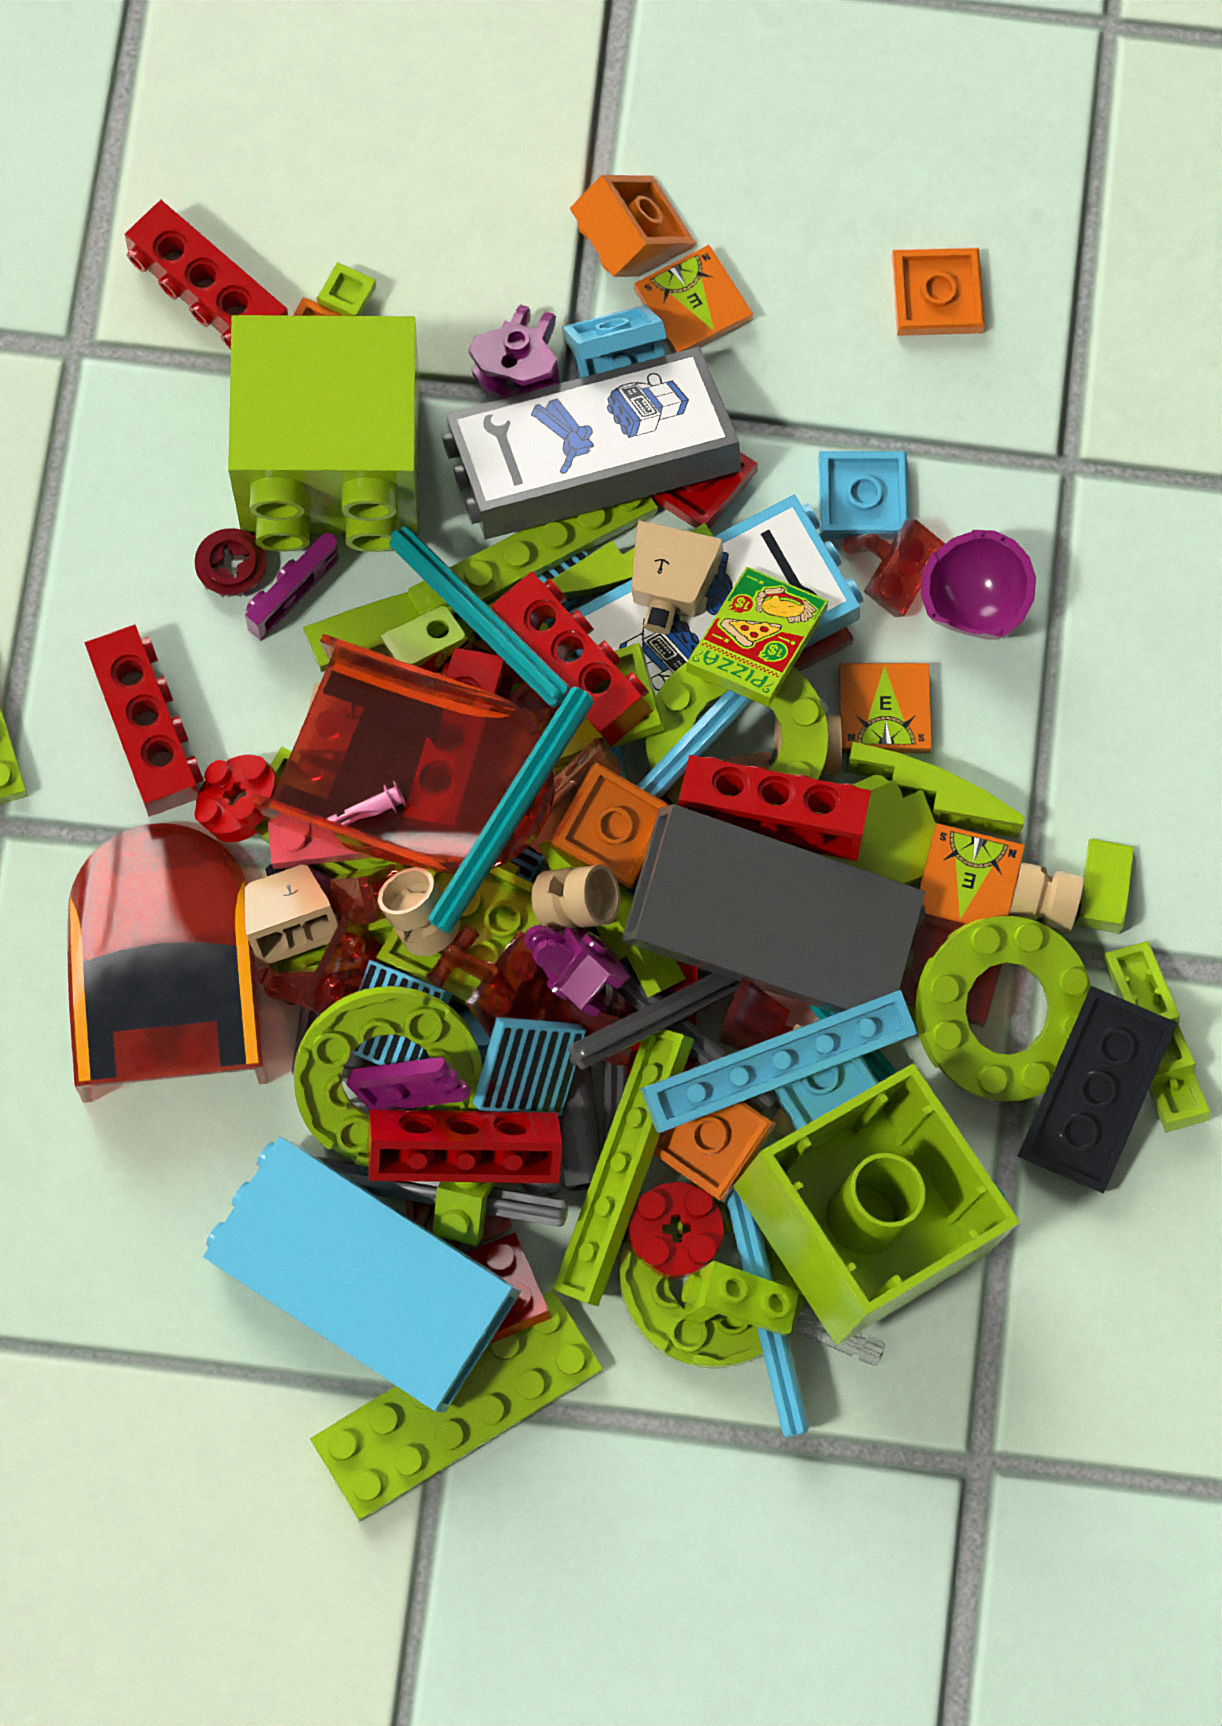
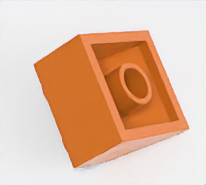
M601 175L569 208L578 221L580 232L590 240L599 254L601 265L613 277H639L690 250L696 244L653 175Z

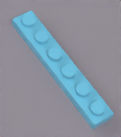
M898 990L640 1089L656 1132L660 1133L917 1034L903 994L901 990Z

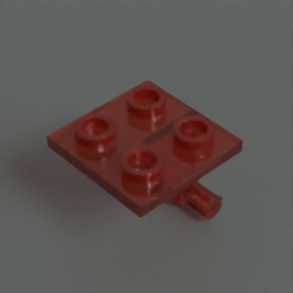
M342 916L315 972H274L273 969L265 966L256 972L255 980L264 987L265 993L272 999L283 1000L288 1005L297 1004L321 1014L340 999L358 992L369 960L378 961L377 955L383 944L354 921Z
M464 924L453 942L445 949L439 951L441 957L430 972L426 974L427 979L435 986L443 987L455 968H459L481 981L469 997L466 1004L490 1040L497 1017L538 1020L545 1009L552 1003L556 994L547 986L548 977L542 966L540 967L533 959L532 954L534 951L531 952L525 945L523 939L526 933L518 930L493 964L467 954L480 935L474 928Z

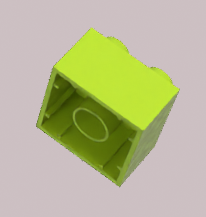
M914 1063L760 1151L733 1186L836 1346L986 1256L1020 1223Z

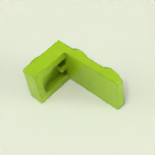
M440 1182L436 1193L433 1233L440 1237L477 1246L483 1237L487 1196L495 1183Z
M713 1261L687 1278L681 1297L682 1301L686 1303L682 1319L700 1325L719 1313L785 1336L792 1330L799 1294L796 1289Z

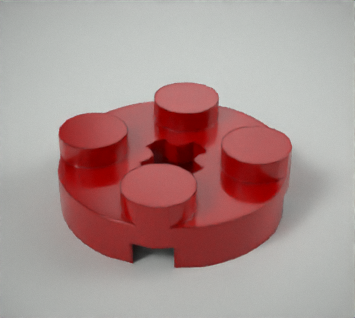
M247 754L233 757L226 762L224 760H216L205 771V781L198 792L194 817L220 841L230 843L246 840L258 833L254 827L264 818L268 822L272 819L271 817L283 791L281 778L275 773L274 768L261 756ZM242 792H245V796L238 798L233 805L235 798Z
M681 1182L661 1184L644 1193L633 1210L629 1223V1240L637 1258L641 1259L645 1266L651 1268L654 1273L673 1279L689 1277L709 1264L721 1246L724 1232L720 1210L713 1202L711 1195L704 1189ZM672 1218L680 1219L681 1224L688 1225L690 1232L682 1235V1241L678 1243L673 1242L670 1234H663L662 1230L663 1226L670 1225Z

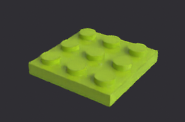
M446 841L441 846L433 863L450 873L430 868L427 870L434 877L442 893H444L468 854L467 851ZM493 864L460 917L458 934L445 949L428 956L413 955L405 948L396 934L395 928H393L377 955L378 962L452 992V1000L495 1021L497 1017L503 1018L535 963L532 955L534 951L531 952L523 940L527 932L526 930H529L535 924L540 925L532 908L531 895L533 883Z

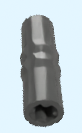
M576 1064L562 1115H558L562 1137L561 1156L565 1190L568 1191L589 1189L601 1155L591 1068L583 1070Z

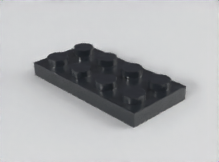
M1090 986L1017 1157L1104 1194L1178 1023L1094 986Z

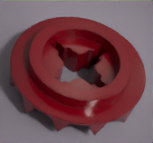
M225 528L211 533L200 543L195 554L194 565L199 580L206 590L210 589L218 593L222 598L226 595L242 597L244 592L251 588H257L263 573H266L264 549L256 544V538L252 534L241 529ZM225 549H228L229 554L233 556L234 560H243V562L237 564V577L229 574L227 568L219 569L218 567L224 564Z

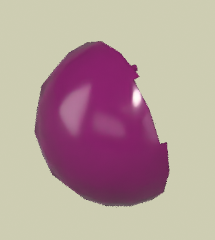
M972 529L971 532L951 538L939 550L932 553L922 573L921 597L927 615L936 624L965 635L998 640L1008 636L1023 623L1035 599L1036 575L1030 556L1014 539L995 530Z

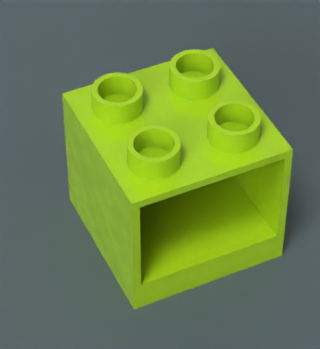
M232 315L228 472L240 529L256 535V544L259 547L278 552L302 550L309 546L310 535H323L325 533L346 535V545L348 547L365 552L392 550L389 544L392 539L391 534L395 530L399 531L402 527H408L416 535H419L420 379L415 316Z

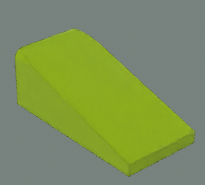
M1089 838L1083 870V888L1075 926L1120 934L1124 927L1133 846Z

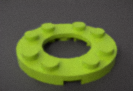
M687 662L666 680L656 695L665 730L646 736V751L651 770L695 725L697 716L703 709L727 691L723 687L686 672ZM793 666L769 706L781 725L782 745L777 760L768 770L791 775L802 774L819 780L828 751L827 719L815 689L804 675ZM685 773L665 793V796L672 804L678 805Z
M994 916L965 924L947 936L949 939L939 948L933 958H929L921 974L916 994L915 1015L923 1048L934 1067L939 1068L955 1084V1087L972 1096L994 1101H1019L1036 1097L1045 1093L1089 991L1091 983L1087 971L1073 947L1056 931L1040 922L1017 916ZM1002 963L1020 965L1036 977L1043 987L1048 1005L1045 1025L1041 1033L1026 1049L1012 1054L994 1053L980 1044L969 1028L966 1015L968 992L976 978L989 967Z
M394 986L365 989L346 996L331 1005L320 1014L307 1030L300 1043L294 1064L295 1097L299 1112L307 1128L329 1151L333 1149L339 1154L353 1159L355 1164L368 1167L367 1138L369 1114L364 1113L350 1102L343 1089L342 1071L350 1054L358 1045L375 1036H392L396 1034L409 1038L412 1042L423 1047L430 1058L443 1057L449 1063L450 1069H454L461 1077L460 1081H465L472 1090L470 1096L462 1102L417 1107L414 1110L477 1111L478 1108L473 1104L483 1066L476 1039L466 1022L454 1009L428 993Z
M694 1182L687 1183L695 1186L696 1188H701ZM711 1195L713 1202L720 1210L724 1231L734 1234L727 1201H719ZM672 1218L670 1225L663 1226L662 1228L663 1234H670L673 1242L677 1243L682 1241L684 1233L690 1232L688 1225L681 1224L678 1218ZM761 1230L773 1282L798 1291L794 1324L801 1311L805 1297ZM628 1234L620 1260L619 1276L622 1298L631 1321L654 1348L678 1362L709 1369L739 1366L763 1355L756 1326L730 1317L718 1320L708 1319L700 1325L682 1319L684 1308L679 1305L671 1293L668 1278L654 1273L651 1268L645 1266L641 1259L637 1258L631 1248Z

